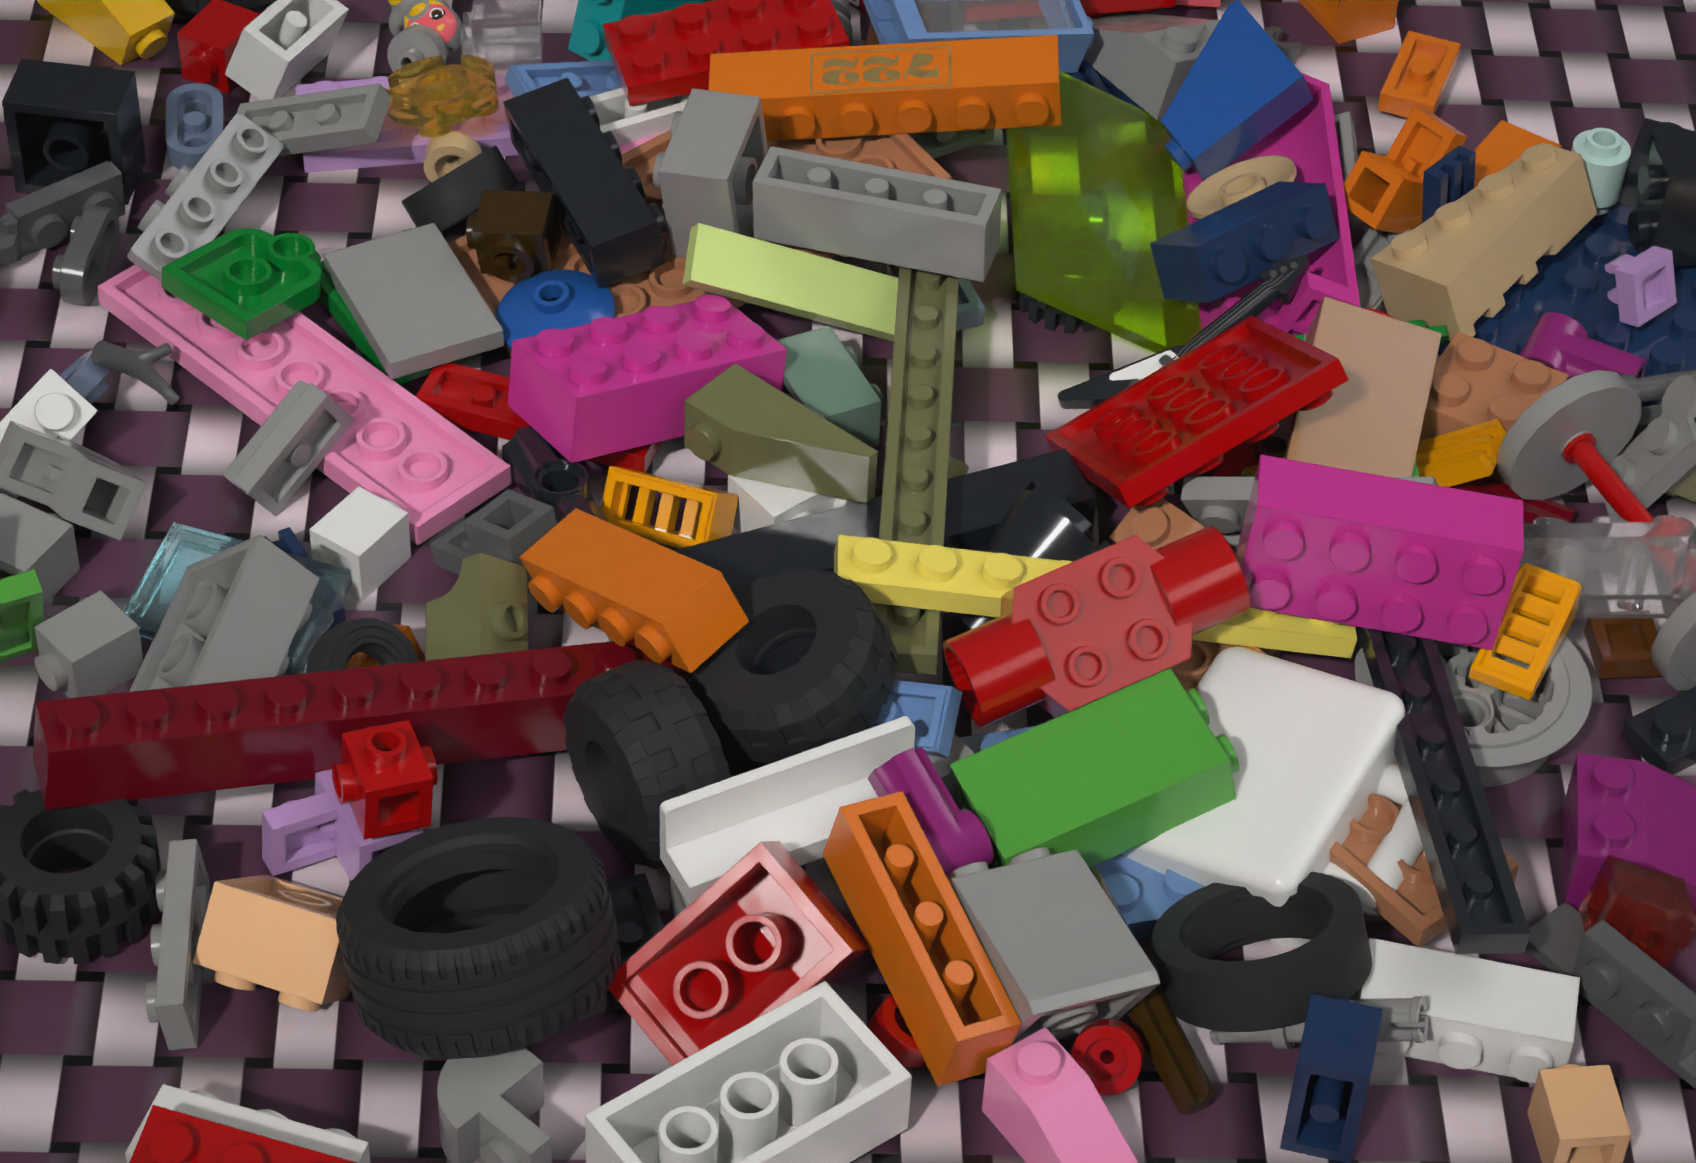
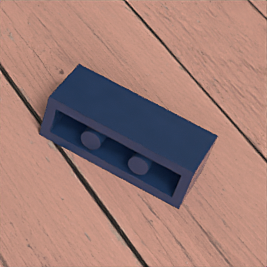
M1279 181L1150 243L1164 299L1211 303L1259 279L1262 271L1298 256L1310 254L1338 240L1339 237L1326 183Z

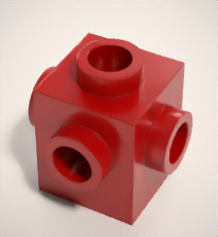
M405 720L380 726H370L365 729L342 733L341 762L332 765L334 790L341 805L350 803L364 840L431 826L433 786L437 785L438 780L437 767L431 747L429 745H419L410 721Z

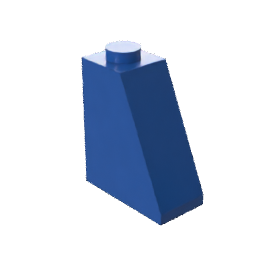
M1235 0L1228 5L1161 119L1171 139L1163 145L1170 157L1183 172L1192 167L1203 181L1224 169L1314 100L1304 76L1239 0Z

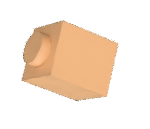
M1565 1064L1551 1069H1539L1527 1113L1541 1162L1623 1163L1631 1132L1610 1065L1579 1066L1576 1064Z

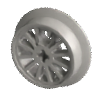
M1567 636L1564 637L1530 701L1468 677L1470 668L1480 648L1435 640L1483 787L1509 784L1530 775L1543 765L1551 754L1568 744L1584 725L1592 703V682L1584 659ZM1360 642L1355 657L1356 682L1374 687ZM1498 653L1496 655V658L1526 669L1530 666ZM1442 656H1452V658L1446 662Z

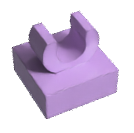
M1652 246L1636 257L1623 254L1605 265L1606 272L1615 274L1616 287L1608 291L1607 294L1610 301L1618 304L1620 322L1639 327L1677 303L1672 250Z

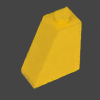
M36 0L40 6L120 66L138 57L142 59L151 58L160 52L168 42L167 36L175 14L165 0Z

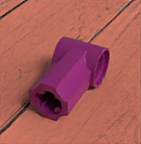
M1549 312L1540 316L1519 354L1522 357L1538 361L1545 366L1569 375V379L1595 370L1613 371L1619 375L1631 373L1636 378H1642L1647 362L1644 358L1588 338L1587 332L1580 323L1565 314Z
M912 747L903 751L872 771L867 779L878 797L903 791L946 877L952 871L971 863L987 862V865H991L993 848L985 827L971 811L966 809L959 810L923 747L917 749Z

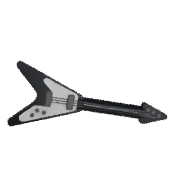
M1301 255L1260 273L1261 283L1184 345L1170 347L1060 391L1058 393V401L1061 408H1093L1250 316L1257 317L1278 299L1283 303L1289 302L1300 285L1302 277L1310 268L1308 257Z

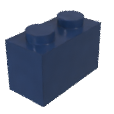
M1311 994L1280 1149L1342 1163H1351L1370 1083L1383 1009L1358 1004L1349 999H1335Z

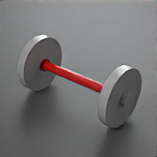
M1595 370L1574 376L1544 393L1522 412L1505 434L1498 451V473L1517 495L1527 500L1552 498L1565 494L1588 480L1591 481L1687 598L1661 626L1651 647L1652 664L1666 682L1677 691H1687L1696 686V568L1609 465L1629 442L1641 418V399L1617 372Z

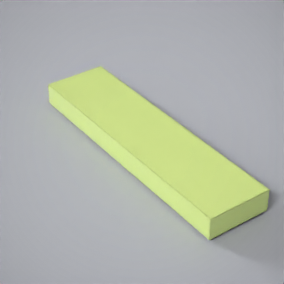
M701 223L696 224L690 229L682 285L894 342L899 278Z

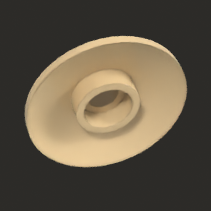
M1268 155L1251 158L1228 166L1206 178L1192 190L1186 201L1188 211L1194 218L1202 219L1276 182H1293L1297 175L1295 164L1288 157Z

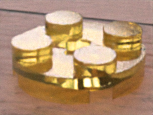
M442 55L409 63L397 69L388 77L390 89H384L392 99L387 114L399 124L417 127L420 136L430 138L449 133L452 130V124L473 117L489 116L497 112L500 106L494 67L489 61L473 55H460L462 65H444Z

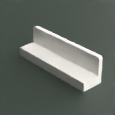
M903 716L662 802L660 805V859L688 905L761 841H780L800 866L823 858V851L839 807L878 797L867 778L874 769L886 763L893 756L912 747L914 749V724L908 716Z

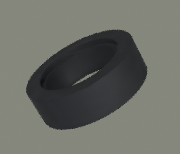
M1312 871L1298 884L1297 893L1289 896L1286 903L1281 907L1272 905L1263 897L1252 895L1245 887L1216 882L1188 894L1169 907L1156 922L1151 935L1161 988L1176 1017L1196 1027L1214 1031L1255 1032L1304 1022L1311 994L1335 999H1349L1364 985L1372 968V956L1358 894L1342 880ZM1275 938L1310 939L1309 942L1291 951L1263 959L1250 961L1212 960L1228 950L1256 941Z

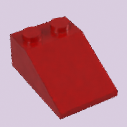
M761 841L618 968L609 986V990L673 1066L824 981L829 984L865 953L869 947L780 841Z

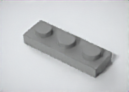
M378 83L241 103L236 114L244 115L277 138L278 141L282 142L284 148L279 156L376 143L392 97Z
M197 839L169 841L167 870H160L156 878L157 904L160 912H163L162 924L152 925L150 942L154 965L158 967L157 979L148 980L145 989L148 1019L150 1023L160 1022L168 1050L197 1048L204 967L193 964V959L209 904L210 880Z

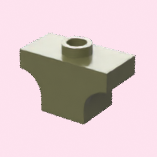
M481 552L462 559L460 574L452 589L440 598L425 602L426 661L528 650L527 570L524 566Z

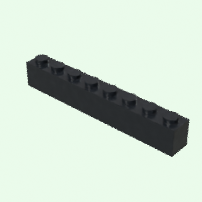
M1066 448L950 478L947 483L944 547L984 552L1020 489L1029 480H1033L1035 486L1039 483L1044 484L1066 500L1092 524L1088 529L1092 535L1097 497ZM882 496L873 498L868 503L858 502L673 551L721 571L734 594L749 586L748 583L762 576L767 578L779 574V571L798 569L809 571V569L834 572V551L838 535L879 539Z

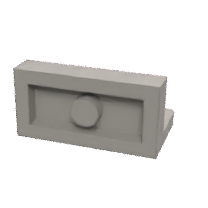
M298 381L225 470L224 476L266 510L277 516L352 424L354 419L329 395L313 383L308 385L304 381Z

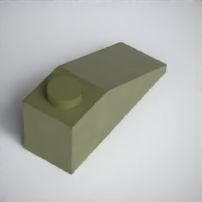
M733 364L684 400V446L701 460L710 462L730 476L862 503H868L875 497L878 451L738 364Z

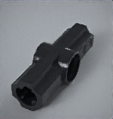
M531 426L516 429L511 440L502 446V459L511 466V476L522 494L553 506L557 524L575 508L609 522L589 492L587 469L578 462L570 463Z

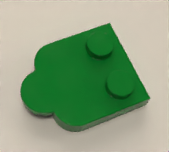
M241 228L232 230L162 267V288L247 341L318 300L321 294V257L315 250L314 242L307 236L297 233H283L273 236L263 230Z

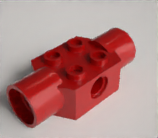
M1208 526L1158 549H1153L1140 537L1134 535L1012 588L1001 596L1000 617L943 642V651L954 685L957 690L962 692L961 700L971 718L979 727H985L1035 704L1040 705L1056 718L1190 659L1192 636L1249 611L1250 597L1236 556L1224 536L1214 526Z

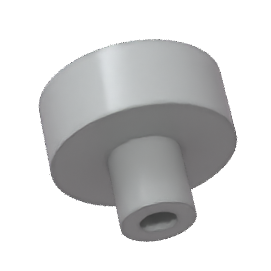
M411 25L403 29L391 40L387 51L388 63L397 77L441 72L446 64L447 48L442 37L434 29L425 25Z

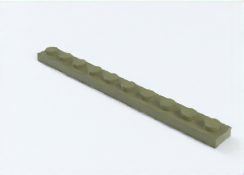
M899 267L879 539L944 546L959 279L912 268ZM874 603L875 608L885 621L891 634L890 637L896 647L898 664H896L895 673L937 675L940 611Z

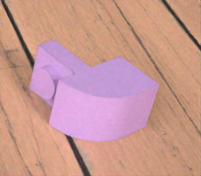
M332 769L315 773V795L288 801L280 806L262 811V859L272 876H276L337 856L352 881L366 864L387 849L423 833V827L364 840L350 803L341 805L336 797L332 780Z

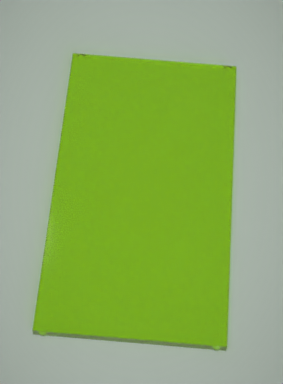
M1060 71L1062 125L1006 128L1016 290L1154 353L1173 346L1184 345L1202 330L1199 302L1164 299L1150 243L1189 225L1183 171L1177 166L1163 146L1171 139L1161 119L1156 120L1146 111Z

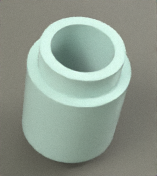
M1594 128L1578 134L1573 141L1571 151L1582 155L1597 211L1595 216L1610 211L1612 205L1620 199L1631 148L1629 143L1614 130Z

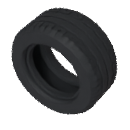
M495 817L473 819L444 825L415 835L387 849L363 867L350 882L336 915V930L359 1017L369 1030L395 1048L423 1057L443 1059L486 1057L515 1051L548 1039L575 1024L598 1004L609 989L621 960L617 924L600 856L587 842L563 826L533 818Z

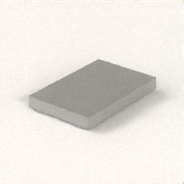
M435 223L323 254L326 273L391 380L504 346L502 327Z

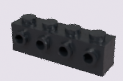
M567 77L503 101L513 146L540 191L553 192L558 220L599 289L665 264L661 239L668 236V229L663 214L656 203L647 205L645 202V193L641 180L634 167L631 166L625 169L622 165V155L612 132L606 131L602 133L600 130L599 117L590 97L587 95L580 98Z

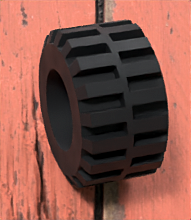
M24 789L13 795L14 804L12 806H0V937L6 944L16 942L18 952L29 958L37 953H42L46 963L59 964L62 958H73L74 964L90 962L89 956L102 953L104 958L118 953V944L123 941L133 944L143 936L141 925H152L158 916L155 882L158 872L162 869L156 828L153 826L152 816L145 805L138 806L137 800L123 798L100 804L45 810L40 789L32 793ZM73 867H88L72 873H57Z

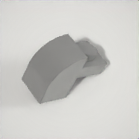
M10 420L0 442V488L47 505L67 521L121 541L147 483L127 468L86 447L60 436L54 438Z
M523 1047L515 1051L486 1057L447 1059L438 1079L437 1096L440 1139L443 1151L450 1163H473L480 1157L483 1163H552V1138L528 1119L544 1106L543 1062Z

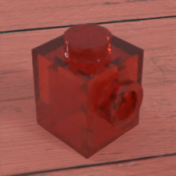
M1608 855L1579 907L1585 932L1603 919L1665 970L1677 949H1683L1689 944L1696 927V912L1692 909L1683 878Z

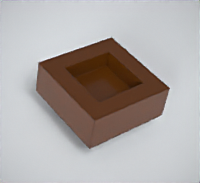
M1651 612L1588 614L1584 634L1598 679L1661 676L1652 664L1651 647L1658 633Z

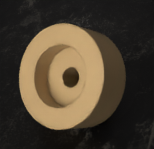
M459 131L444 132L436 135L429 141L425 151L424 172L431 183L481 154V147L473 138Z

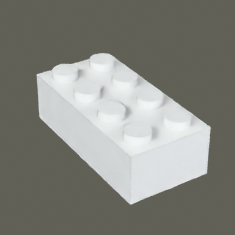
M824 981L585 1115L586 1163H850L908 1129L912 1076L829 984Z

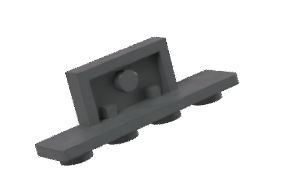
M1561 904L1529 928L1530 937L1525 949L1554 973L1580 977L1579 994L1696 1089V994L1603 919L1594 924L1570 904Z

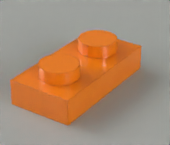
M1408 31L1380 92L1377 110L1395 114L1403 119L1408 118L1414 106L1426 108L1435 114L1458 62L1461 44Z

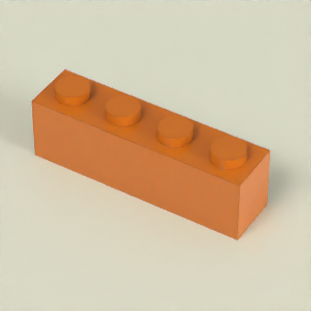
M577 508L519 556L532 578L527 584L533 597L546 610L554 613L558 609L570 615L584 629H589L593 626L604 631L616 644L622 647L629 643L641 649L653 662L661 664L666 661L689 673L698 668L749 622L721 571Z
M903 791L839 807L823 851V856L937 1087L986 1073L987 1058L1011 1046L1022 1023Z

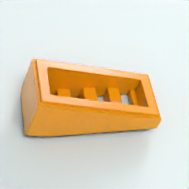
M609 466L601 510L611 524L650 541L681 549L731 536L738 505V495L644 472ZM635 485L639 486L633 520L631 521L625 519L631 486ZM656 491L662 492L656 524L653 526L650 525ZM682 497L687 500L679 532L675 531V525Z
M1528 563L1522 564L1517 572L1493 650L1479 649L1468 677L1530 701L1575 619L1582 591L1580 583ZM1498 653L1530 666L1526 669L1496 658V655Z

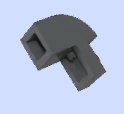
M507 489L430 545L435 566L459 575L462 559L480 552L524 566L519 556L557 525L554 507ZM527 571V584H528V582H529L530 580H532V578H531L530 574H529L528 571Z

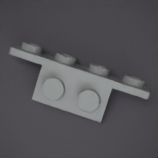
M236 114L193 169L183 165L165 191V194L171 197L167 203L164 204L157 199L147 211L137 227L143 233L127 254L128 259L162 282V267L216 239L280 155L284 144L244 115Z

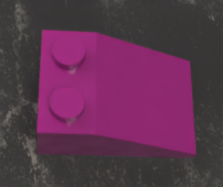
M1577 753L1563 804V904H1570L1575 909L1696 923V787L1645 761Z

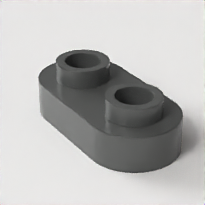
M89 205L82 216L77 215L74 218L70 232V243L65 254H58L56 256L52 269L53 287L60 290V295L64 302L88 306L94 302L98 293L97 286L102 284L114 259L118 245L119 218L114 208Z

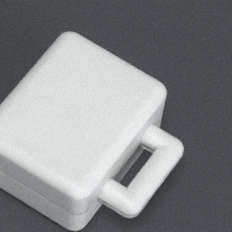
M1243 647L1224 649L1215 657L1195 690L1199 693L1208 712L1210 720L1208 726L1215 737L1225 734L1237 755L1240 771L1233 774L1236 799L1178 825L1153 840L1121 853V855L1164 875L1167 869L1172 870L1204 885V887L1215 882L1245 887L1252 895L1263 897L1270 904L1277 907L1284 905L1289 896L1297 893L1298 884L1311 871L1323 873L1340 879L1351 886L1360 898L1363 913L1371 916H1380L1373 909L1377 905L1371 892L1347 872L1330 862L1329 850L1336 841L1340 845L1343 844L1350 834V822L1353 817L1358 823L1369 808L1367 798L1371 793L1382 795L1403 806L1399 811L1400 813L1392 830L1382 839L1366 867L1391 889L1396 891L1404 880L1397 862L1403 859L1412 868L1423 849L1399 767L1393 764L1394 761L1397 762L1394 754L1397 725L1405 716V707L1402 700L1392 692ZM1303 938L1270 939L1287 947H1300L1310 941V939Z

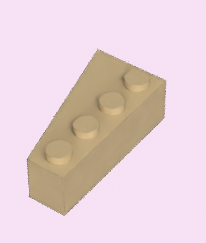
M1543 142L1531 146L1522 152L1520 158L1498 173L1490 174L1481 179L1477 187L1455 202L1439 207L1435 211L1434 216L1413 230L1396 236L1391 241V245L1370 258L1387 314L1405 322L1425 320L1427 327L1446 325L1449 335L1447 340L1450 341L1457 332L1473 337L1476 334L1473 324L1482 315L1493 318L1506 305L1503 294L1514 283L1527 284L1538 273L1536 261L1542 255H1556L1597 214L1582 155Z

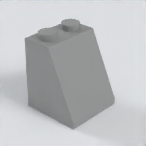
M1041 847L1015 856L1010 860V865L989 869L987 862H975L962 866L947 875L966 916L1022 1023L1013 1044L1044 1027L1049 1030L1057 1041L1078 1036L1080 1031L1093 1021L1099 1019L1119 1020L1160 984L1156 969L1077 849L1051 855L1049 848Z

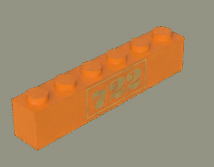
M1058 35L710 54L709 90L761 97L767 141L1062 125Z

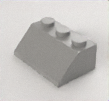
M261 534L188 566L129 692L283 676L289 664V657L286 653L295 633L305 625L311 615L313 607L309 602L320 578Z

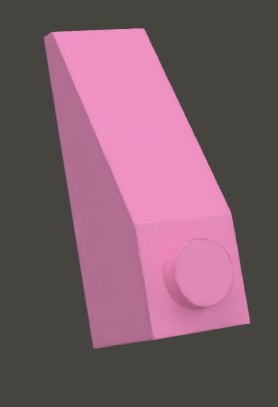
M1046 1027L987 1058L982 1112L1026 1163H1138L1090 1077Z

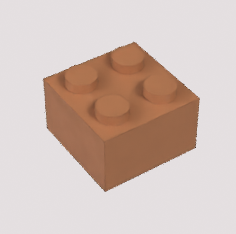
M1457 332L1435 363L1419 441L1494 419L1499 420L1507 433L1523 411L1544 393L1568 380L1569 375L1545 366L1538 361L1527 359L1489 344L1484 340ZM1496 464L1492 475L1487 477L1507 484L1498 473V466Z

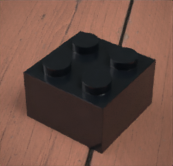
M21 59L2 100L16 192L30 194L100 163L112 161L122 173L124 203L128 205L146 163L135 71Z

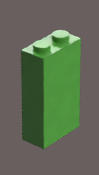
M1171 668L949 764L961 810L966 809L976 815L990 837L993 848L992 864L995 868L1010 865V860L1015 856L1041 847L1049 848L1051 855L1077 849L1087 866L1092 867L1153 840L1178 825L1236 799L1233 774L1240 771L1237 755L1225 734L1215 737L1208 726L1210 724L1209 715L1199 693L1194 688L1185 691Z

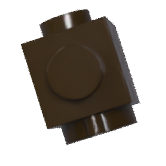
M483 190L477 214L471 213L469 215L466 228L467 245L469 249H476L481 274H492L503 281L520 282L530 278L532 275L553 269L561 238V229L553 192Z

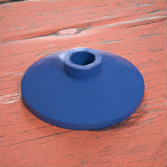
M565 269L541 272L520 281L504 295L496 312V320L503 329L504 344L511 351L513 340L535 336L546 329L563 330L590 324L597 318H615L616 316L614 299L607 286L599 289L591 275Z

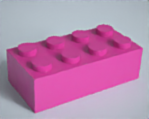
M701 295L695 301L668 307L651 306L643 312L617 318L601 317L594 319L590 324L563 330L546 329L539 332L538 335L513 340L508 406L570 463L684 436V400L735 363L782 392L787 349L765 332L761 326L754 323L733 306L726 298L721 295Z
M1260 455L1236 551V559L1243 572L1249 592L1250 608L1493 650L1524 553L1523 500Z

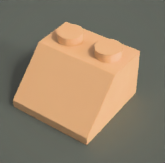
M268 874L215 881L193 964L215 970L213 980L227 987L254 991L256 984L280 991L278 996L280 1003L301 1010L319 1011L320 1005L347 999L351 988L336 930V915L343 898Z

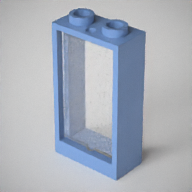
M863 0L880 44L1058 35L1060 73H1076L1087 49L1092 46L1094 40L1092 20L1089 16H1086L1080 0Z

